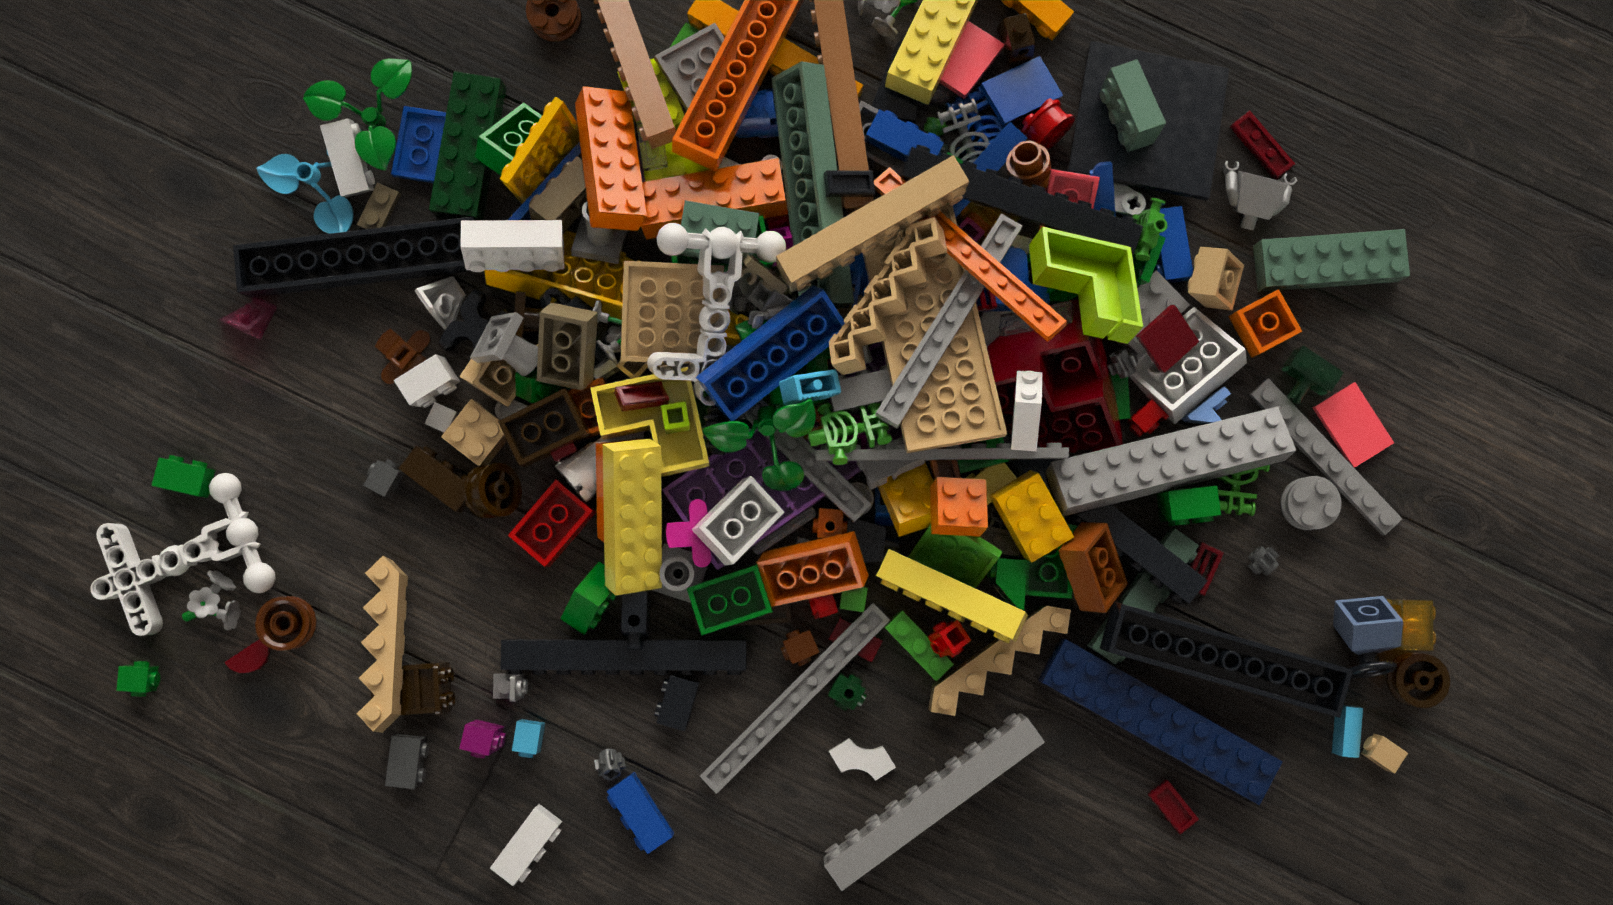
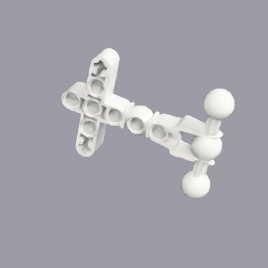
M669 223L659 230L656 237L657 245L664 254L674 256L681 254L686 248L700 249L697 271L703 276V296L705 300H702V304L705 306L699 314V323L702 328L699 330L701 334L698 338L697 354L655 352L648 358L647 366L659 379L694 381V395L705 405L712 406L715 403L709 395L703 397L704 388L695 377L703 372L709 363H714L726 354V341L724 337H727V333L724 331L728 328L731 321L727 309H730L728 303L731 300L734 281H738L741 278L742 252L756 253L758 258L767 263L776 262V256L786 251V243L783 236L775 231H766L757 238L744 237L741 231L735 234L730 228L718 227L711 232L705 228L702 234L687 233L686 229L680 224ZM711 255L717 259L730 258L728 271L724 273L721 271L710 273ZM721 288L720 297L713 299L715 289ZM715 313H718V321L714 324H711V316ZM712 338H716V345L708 348V342ZM662 361H663L665 364L668 365V366H661V367H660V370L657 368V365H658V366L662 365ZM689 361V369L681 372L682 364Z
M222 473L214 477L209 485L210 495L219 503H223L228 519L225 518L203 527L201 535L186 542L184 545L169 546L160 555L152 556V559L140 561L131 534L125 525L114 523L101 525L96 535L110 574L93 581L90 588L93 597L100 600L119 598L130 629L134 634L144 636L157 634L163 626V620L150 585L168 576L181 575L190 566H196L197 562L209 560L228 561L243 555L247 566L243 575V581L247 589L254 593H264L273 587L276 580L275 572L269 565L261 562L257 548L261 545L256 542L259 535L258 527L252 520L247 518L249 512H242L238 501L242 491L241 482L238 478L230 473ZM227 528L226 537L230 544L235 547L224 552L219 551V543L216 541L217 533ZM197 546L200 548V555L196 557L194 552ZM121 552H123L124 559L122 562L119 560V555ZM174 555H176L178 559L176 566H174L172 563ZM152 564L155 567V573L153 575H151L150 573V567ZM129 574H131L132 576L131 584H129L127 580ZM107 583L110 587L108 594L105 591V586ZM138 596L141 600L139 607L136 605V598Z

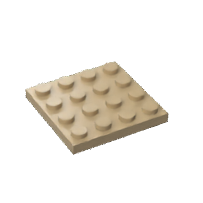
M624 261L621 361L647 362L650 355L655 352L697 354L698 338L701 334L699 330L702 328L699 323V314L705 306L702 304V300H705L703 296V276L697 271L698 264ZM711 265L710 273L716 271L724 273V266ZM721 288L715 289L713 299L720 297ZM715 313L711 316V324H714L718 321V313ZM712 338L708 342V348L716 345V338Z

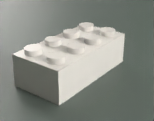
M562 220L461 221V251L466 270L473 272H482L484 270H496L498 272L521 270L524 272L546 270L554 272L564 269Z

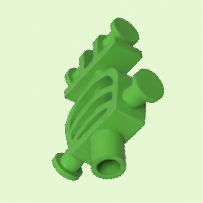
M1151 198L1152 205L1150 209L1143 210L1140 215L1134 214L1132 218L1138 220L1137 224L1144 226L1135 252L1132 254L1139 261L1150 260L1149 251L1157 245L1159 234L1167 229V221L1164 219L1165 214L1160 213L1161 206L1165 205L1163 200Z
M825 403L818 408V413L823 415L821 417V429L808 433L811 447L826 444L829 454H835V457L832 459L835 465H843L848 462L845 453H850L856 449L858 433L865 432L870 448L875 446L874 435H878L877 443L879 445L888 444L892 441V437L887 433L889 429L888 424L883 423L882 419L875 416L881 405L880 403H873L867 407V411L871 413L868 416L865 406H860L859 415L862 423H856L855 419L847 411L832 412V405ZM854 435L853 439L847 442V436ZM839 437H840V438L843 437L841 443H838V438H839Z
M1270 465L1230 474L1232 479L1227 476L1217 478L1223 483L1231 485V491L1218 490V495L1225 497V501H1219L1220 509L1225 511L1226 514H1231L1232 510H1235L1236 515L1249 513V516H1254L1256 510L1255 502L1246 504L1244 499H1257V494L1240 492V486L1255 481L1258 477V470L1268 472ZM1250 473L1247 480L1241 481V475ZM1233 498H1236V504H1233Z

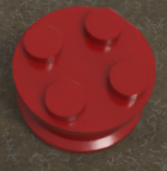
M1049 98L1035 114L1031 113L1023 120L1022 124L1024 127L1021 132L1027 137L1025 141L1037 142L1048 151L1069 131L1075 121V117L1072 114H1066L1061 109V102L1059 100Z

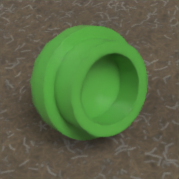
M927 117V123H924V130L927 134L930 132L940 137L945 134L942 128L948 125H945L946 122H944V125L941 126L938 118Z

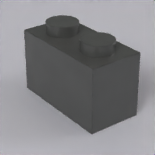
M406 734L391 736L385 786L416 789L421 786V783H424L426 777V768H423L424 758H427L429 753V743H426L427 737Z

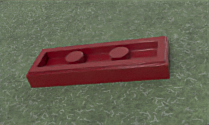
M1250 110L1230 126L1232 131L1273 179L1276 180L1295 165L1293 160Z

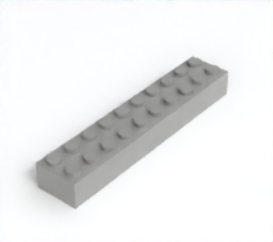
M1274 407L1051 462L1045 474L1056 505L1064 517L1286 461L1296 451V448L1279 407Z
M1015 713L1011 714L1003 721L1005 724L999 729L994 727L984 734L985 739L980 743H971L964 749L965 753L959 758L954 756L944 764L945 768L940 772L935 770L924 778L926 782L921 786L917 787V785L909 788L904 793L906 797L899 802L897 799L890 802L885 807L886 811L880 816L874 814L865 821L866 826L858 831L856 828L845 836L846 840L840 845L835 843L826 849L824 867L841 891L1044 744L1045 741L1030 720L1021 713L1018 715Z

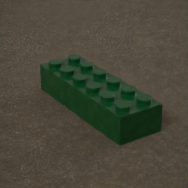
M456 71L453 73L429 210L436 217L447 219L474 217L476 221H483L492 169L474 156L478 137L501 120L506 86L501 78Z

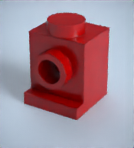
M1151 399L1126 422L1130 425V431L1135 436L1140 437L1146 432L1148 434L1152 433L1160 425L1157 421L1162 422L1169 415Z
M833 594L808 599L815 619L838 612Z

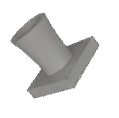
M586 201L582 206V217L571 248V256L619 264L629 230L592 228L590 226L588 202Z
M516 312L491 316L470 358L477 363L504 359L521 376H526L537 366L538 346L516 335L523 317Z
M664 543L662 566L660 568L662 588L653 589V591L691 603L686 588L703 583L708 566H696L692 559V552L678 547L669 548L668 544ZM676 569H680L683 572V576L679 579L674 576Z

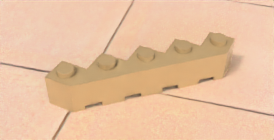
M935 217L910 224L905 232L906 236L900 245L894 247L885 260L886 265L878 276H874L864 290L865 295L858 305L855 304L844 319L845 324L838 334L834 333L830 339L831 364L841 375L866 369L863 346L886 340L883 317L907 311L903 288L927 282L924 259L947 252L944 230Z
M382 556L365 572L381 591L363 607L379 624L361 642L377 661L359 677L375 696L357 713L373 732L381 733L401 715L402 655H404V621H406L407 607L405 597L406 586H408V576L393 560Z
M1045 605L1037 608L1027 617L1016 642L1010 640L1008 644L995 639L970 659H967L952 670L948 675L934 683L931 689L929 711L955 716L959 691L983 695L987 671L1011 675L1015 651L1040 654L1043 630L1068 633L1071 610Z

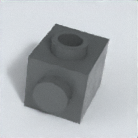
M389 459L386 462L377 460L368 469V478L363 486L384 497L392 498L405 473L398 469L400 467L399 464Z

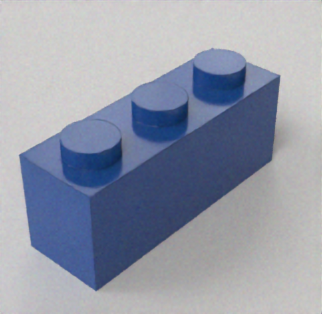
M879 109L866 133V143L905 162L911 147L916 148L917 145H922L930 148V153L938 156L944 144L936 134L930 132L927 134L919 130L916 124L909 121L905 123L897 119L898 116L888 110L884 112Z
M1182 206L1160 209V213L1165 214L1164 219L1167 221V229L1159 234L1166 239L1154 272L1157 270L1168 283L1188 281L1193 275V267Z
M635 772L609 788L607 799L614 809L618 808L622 814L620 819L627 830L631 828L636 836L634 841L641 851L644 849L648 854L673 837V830Z

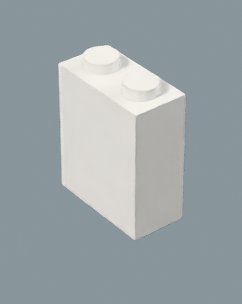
M1017 371L1011 450L1037 452L1043 372Z

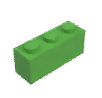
M902 610L884 626L935 681L954 665L946 656L940 657L932 650L928 637Z

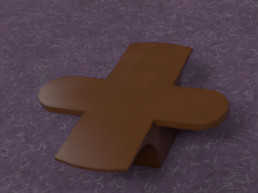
M392 329L382 334L375 347L390 360L381 373V378L385 383L394 384L396 378L427 360L421 353L431 341L428 332L418 330L407 342Z

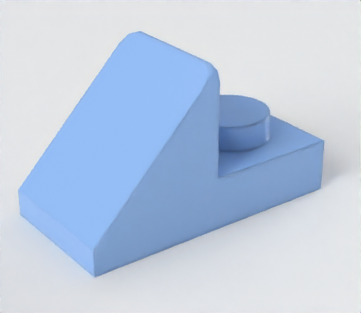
M1225 386L1216 390L1187 413L1182 420L1188 423L1203 425L1221 421L1215 411L1227 403L1225 398L1231 393Z

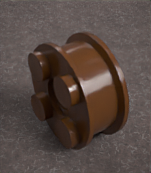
M576 0L527 1V19L535 33L542 39L550 42H560L570 38L578 30L581 22V11ZM553 10H558V11H559L556 16H554V17H550V16H549V14H550L551 11H553Z
M294 596L276 597L267 601L260 608L256 616L255 628L259 639L264 645L273 650L285 651L300 648L309 642L314 635L317 621L313 608L305 600ZM285 617L290 621V626L287 630L282 626V620Z

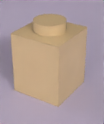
M1373 734V736L1366 739L1361 753L1384 770L1396 773L1408 754L1405 750L1378 734Z

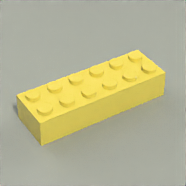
M923 0L888 71L885 87L929 105L978 0Z
M651 439L603 444L605 586L615 596L662 588L660 580V568L662 566L661 445Z
M888 549L876 575L882 579L880 584L896 592L901 588L904 590V595L918 602L921 598L927 600L925 605L939 612H942L944 608L949 611L947 615L963 623L965 619L972 621L970 626L984 633L989 629L995 632L993 635L995 638L1008 644L1010 640L1017 641L1028 617L1025 611L890 549Z

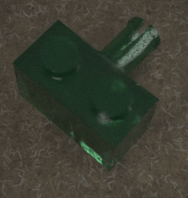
M1304 345L1293 350L1281 369L1298 380L1287 395L1289 400L1294 398L1292 402L1296 404L1302 403L1309 389L1320 396L1332 392L1344 373Z

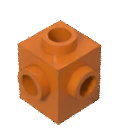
M819 508L818 518L813 519L812 533H817V538L847 533V521L843 520V512L841 510ZM829 522L834 524V530L828 531L825 528V525Z

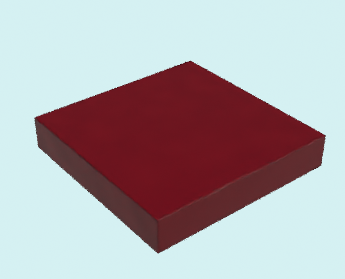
M1175 305L1168 306L1136 335V338L1162 373H1166L1200 342Z

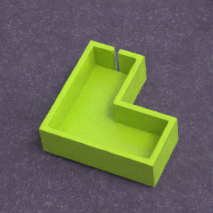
M1042 227L1029 244L1033 284L1078 294L1083 335L1102 339L1107 335L1108 340L1128 344L1143 328L1131 247Z

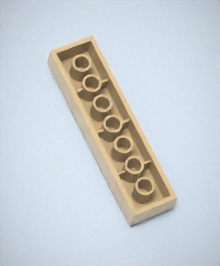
M953 155L777 255V268L791 292L796 290L802 292L812 285L811 281L818 277L820 280L825 279L833 273L832 269L839 265L843 268L854 262V257L860 253L866 255L877 248L876 244L884 240L887 243L898 236L897 232L904 228L908 229L910 224L920 222L919 220L925 216L931 218L942 211L941 207L948 203L952 206L961 201L969 180Z

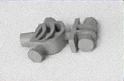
M971 99L970 103L964 105L959 103V109L953 110L951 106L946 112H937V116L941 126L949 120L953 122V125L942 128L943 133L956 128L959 129L960 136L950 144L949 152L958 157L965 150L966 155L961 160L965 161L968 158V162L973 163L978 158L977 154L983 152L976 151L974 146H983L986 149L990 143L984 133L968 131L967 124L981 119L980 115L968 119V113L973 111L978 113L975 100ZM959 114L963 118L961 122H957L956 116ZM971 136H979L983 142H972ZM962 139L963 146L955 152V145Z

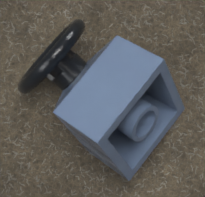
M1384 596L1336 600L1333 626L1351 651L1358 655L1360 665L1349 668L1353 670L1351 678H1369L1394 672L1397 669V664L1392 661L1379 662L1378 653L1401 646L1402 618Z

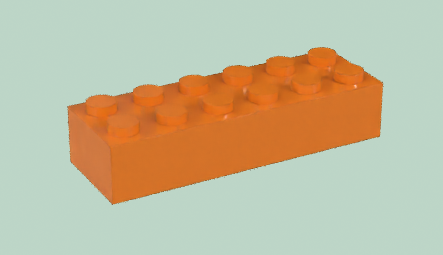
M583 86L575 102L590 226L592 228L638 231L647 213L631 102H629L625 91Z
M779 158L718 168L717 172L707 170L642 182L647 216L641 228L646 240L656 238L659 230L666 224L677 223L681 225L685 200L759 213V216H763L764 219L788 214Z

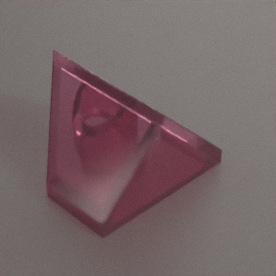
M254 297L252 302L245 304V306L219 320L261 340L276 311V306L258 297Z

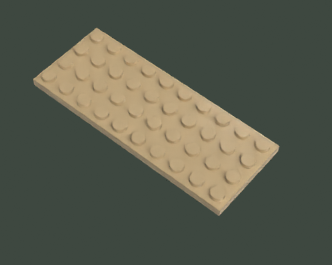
M946 204L941 207V212L957 225L953 205ZM906 228L897 232L898 236L887 243L883 240L876 244L877 248L866 255L863 254L869 283L886 265L885 260L894 247L900 245L906 236ZM947 253L924 259L927 282L903 288L907 311L883 317L886 340L882 341L892 386L966 270ZM976 303L900 423L906 454L1000 438L1007 435Z

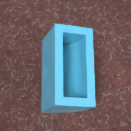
M1343 705L1340 718L1335 716L1332 744L1333 754L1342 757L1359 758L1363 719L1362 707Z

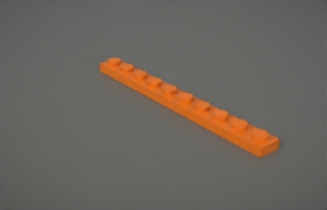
M889 167L874 180V188L883 196L906 183V181ZM942 212L933 216L944 230L947 247L946 253L1047 342L1066 326L1067 321L947 216ZM925 216L919 221L927 220L930 218H928V216Z

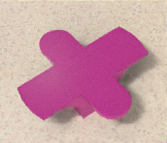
M695 499L689 504V522L667 523L666 539L669 548L692 547L694 564L698 567H706L711 562V550L691 529L708 513L707 505L703 500Z

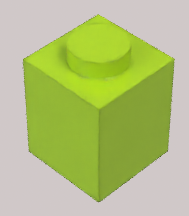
M686 401L661 405L666 434L690 430Z

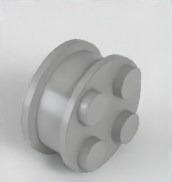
M1309 476L1296 479L1286 486L1281 495L1280 507L1284 518L1292 526L1302 530L1322 529L1331 525L1337 519L1341 510V496L1338 489L1329 480L1319 476Z

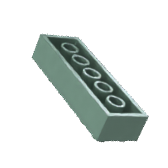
M1405 229L1262 239L1253 246L1258 292L1276 291L1278 289L1282 291L1399 282L1410 276Z

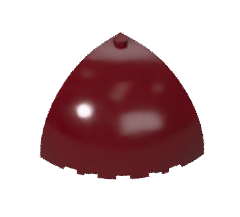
M1079 300L1051 307L1067 323L1049 342L1025 321L1021 320L1003 332L987 347L1008 433L1012 435L1017 371L1043 372L1042 404L1037 446L1046 448V443H1062V448L1069 447L1070 453H1076V450H1092V452L1123 445L1116 396L1111 374L1107 367L1108 361L1101 338L1083 335Z

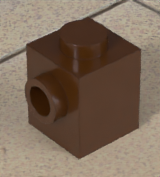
M797 629L786 634L787 639L783 641L784 646L781 647L785 660H791L792 664L798 663L799 666L812 661L811 656L819 653L810 629L802 633Z

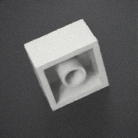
M435 354L396 378L394 382L409 405L426 408L437 401L435 397L442 393L447 395L457 389L456 384L460 380L446 358Z

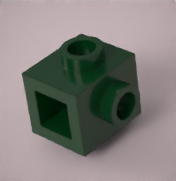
M840 672L828 692V696L836 700L834 705L844 711H847L848 708L854 711L856 706L861 707L867 694L864 693L865 687L862 686L863 681L852 674L848 678ZM845 690H853L852 695H844Z

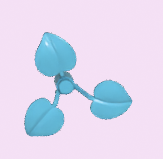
M281 154L256 168L262 180L274 191L281 194L295 192L299 188V180L311 185L327 201L319 203L315 208L314 220L317 226L328 234L349 231L354 216L351 203L345 197H341V195L330 199L317 184L321 178L319 168L331 167V162H315L314 165H311L307 162L300 163L292 155Z

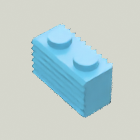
M835 369L794 375L779 382L783 404L786 406L802 403L808 399L812 401L827 399L841 393L838 373Z

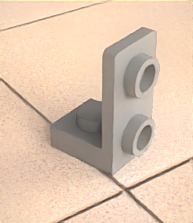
M508 673L493 674V699H510V702H515L524 698V694H527L528 680L524 679V673L516 675Z

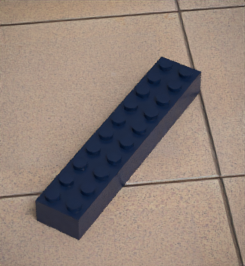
M1060 638L1038 678V681L1258 805L1261 804L1283 762L1066 639Z

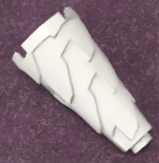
M646 431L606 440L600 437L570 457L561 460L555 467L562 477L565 476L564 478L572 489L587 503L596 493L595 443L643 439L645 437L643 433Z

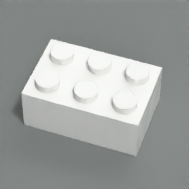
M749 476L743 478L691 530L724 565H732L774 524L784 511L756 480Z

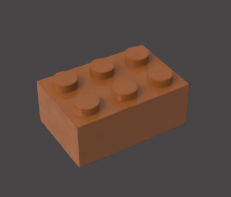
M1081 522L1072 533L1074 538L1065 542L1058 551L1080 611L1106 613L1128 582L1108 524Z

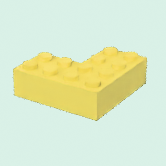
M688 367L681 368V372L688 370ZM654 374L590 388L600 436L603 440L651 430L653 441L661 445V477L710 467L691 381L659 379ZM662 381L670 399L669 404L686 401L690 430L666 434L661 406L621 411L614 394L615 387Z

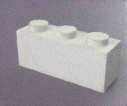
M351 119L320 125L341 197H350L373 191V184H375L374 175L371 170L368 171L366 162L358 155L355 149L356 135L361 132L357 123L354 124V121Z
M538 804L490 869L512 886L518 880L523 883L532 871L528 868L533 860L538 863L547 851L543 848L548 840L553 842L561 832V829L558 827L562 821Z

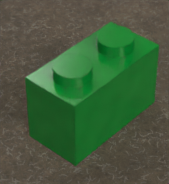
M169 455L168 459L159 457L151 486L199 497H209V485L214 477L215 470L207 468L208 463L195 460L192 461V464L183 463V457Z

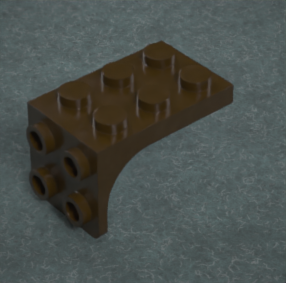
M450 662L402 665L401 715L423 713L442 715L452 711V707L455 706V693L451 692L454 670L453 667H450Z

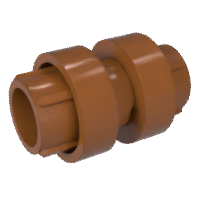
M1023 141L1013 147L1006 159L1008 176L1023 180L1022 185L1032 187V184L1046 188L1047 191L1051 171L1049 152L1037 142Z

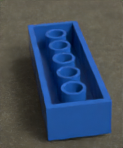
M813 285L695 378L723 416L730 421H735L777 388L780 381L791 377L829 347V341L834 333L837 335L845 324L844 319L826 292Z

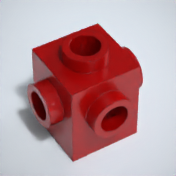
M945 620L941 621L932 628L934 632L927 636L931 642L932 650L940 657L948 655L951 658L955 657L964 650L963 646L971 641L958 620L948 623Z

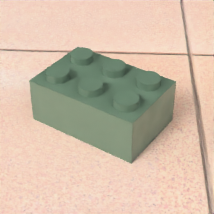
M1138 59L1111 68L1100 89V98L1107 105L1110 121L1113 125L1115 124L1118 130V138L1121 145H1124L1127 152L1154 144L1166 121Z
M685 200L681 226L686 229L687 233L702 234L705 228L711 232L715 228L726 227L730 228L735 234L741 231L744 237L755 238L759 213ZM686 248L679 256L699 259L700 249ZM711 255V261L729 264L730 258L717 259Z

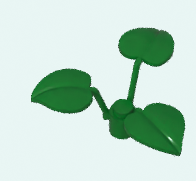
M384 59L373 67L371 81L379 88L376 92L377 108L368 107L363 112L343 101L346 96L345 88L339 83L330 80L313 84L304 93L303 99L310 112L320 120L331 121L341 114L342 106L362 117L369 131H361L356 135L355 149L366 163L374 168L386 171L396 148V139L394 134L384 127L386 119L381 114L383 112L381 94L383 92L389 99L400 97L409 86L412 77V64L409 60Z
M811 399L802 403L784 406L777 411L771 406H764L758 410L757 420H753L750 432L749 426L739 421L713 424L703 428V432L715 448L723 452H736L746 446V439L752 438L758 427V430L763 435L770 436L774 461L773 466H767L763 469L762 479L771 489L788 491L796 488L803 481L804 470L800 464L793 461H785L779 464L774 433L778 429L780 433L786 431L791 437L807 435L815 424V408Z

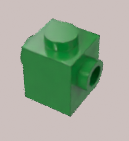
M134 661V665L119 666L116 691L131 692V696L144 697L147 696V692L157 691L160 683L159 666H149V661Z

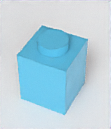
M525 719L518 720L516 722L512 751L519 752L518 756L532 758L533 754L536 755L541 752L545 722Z

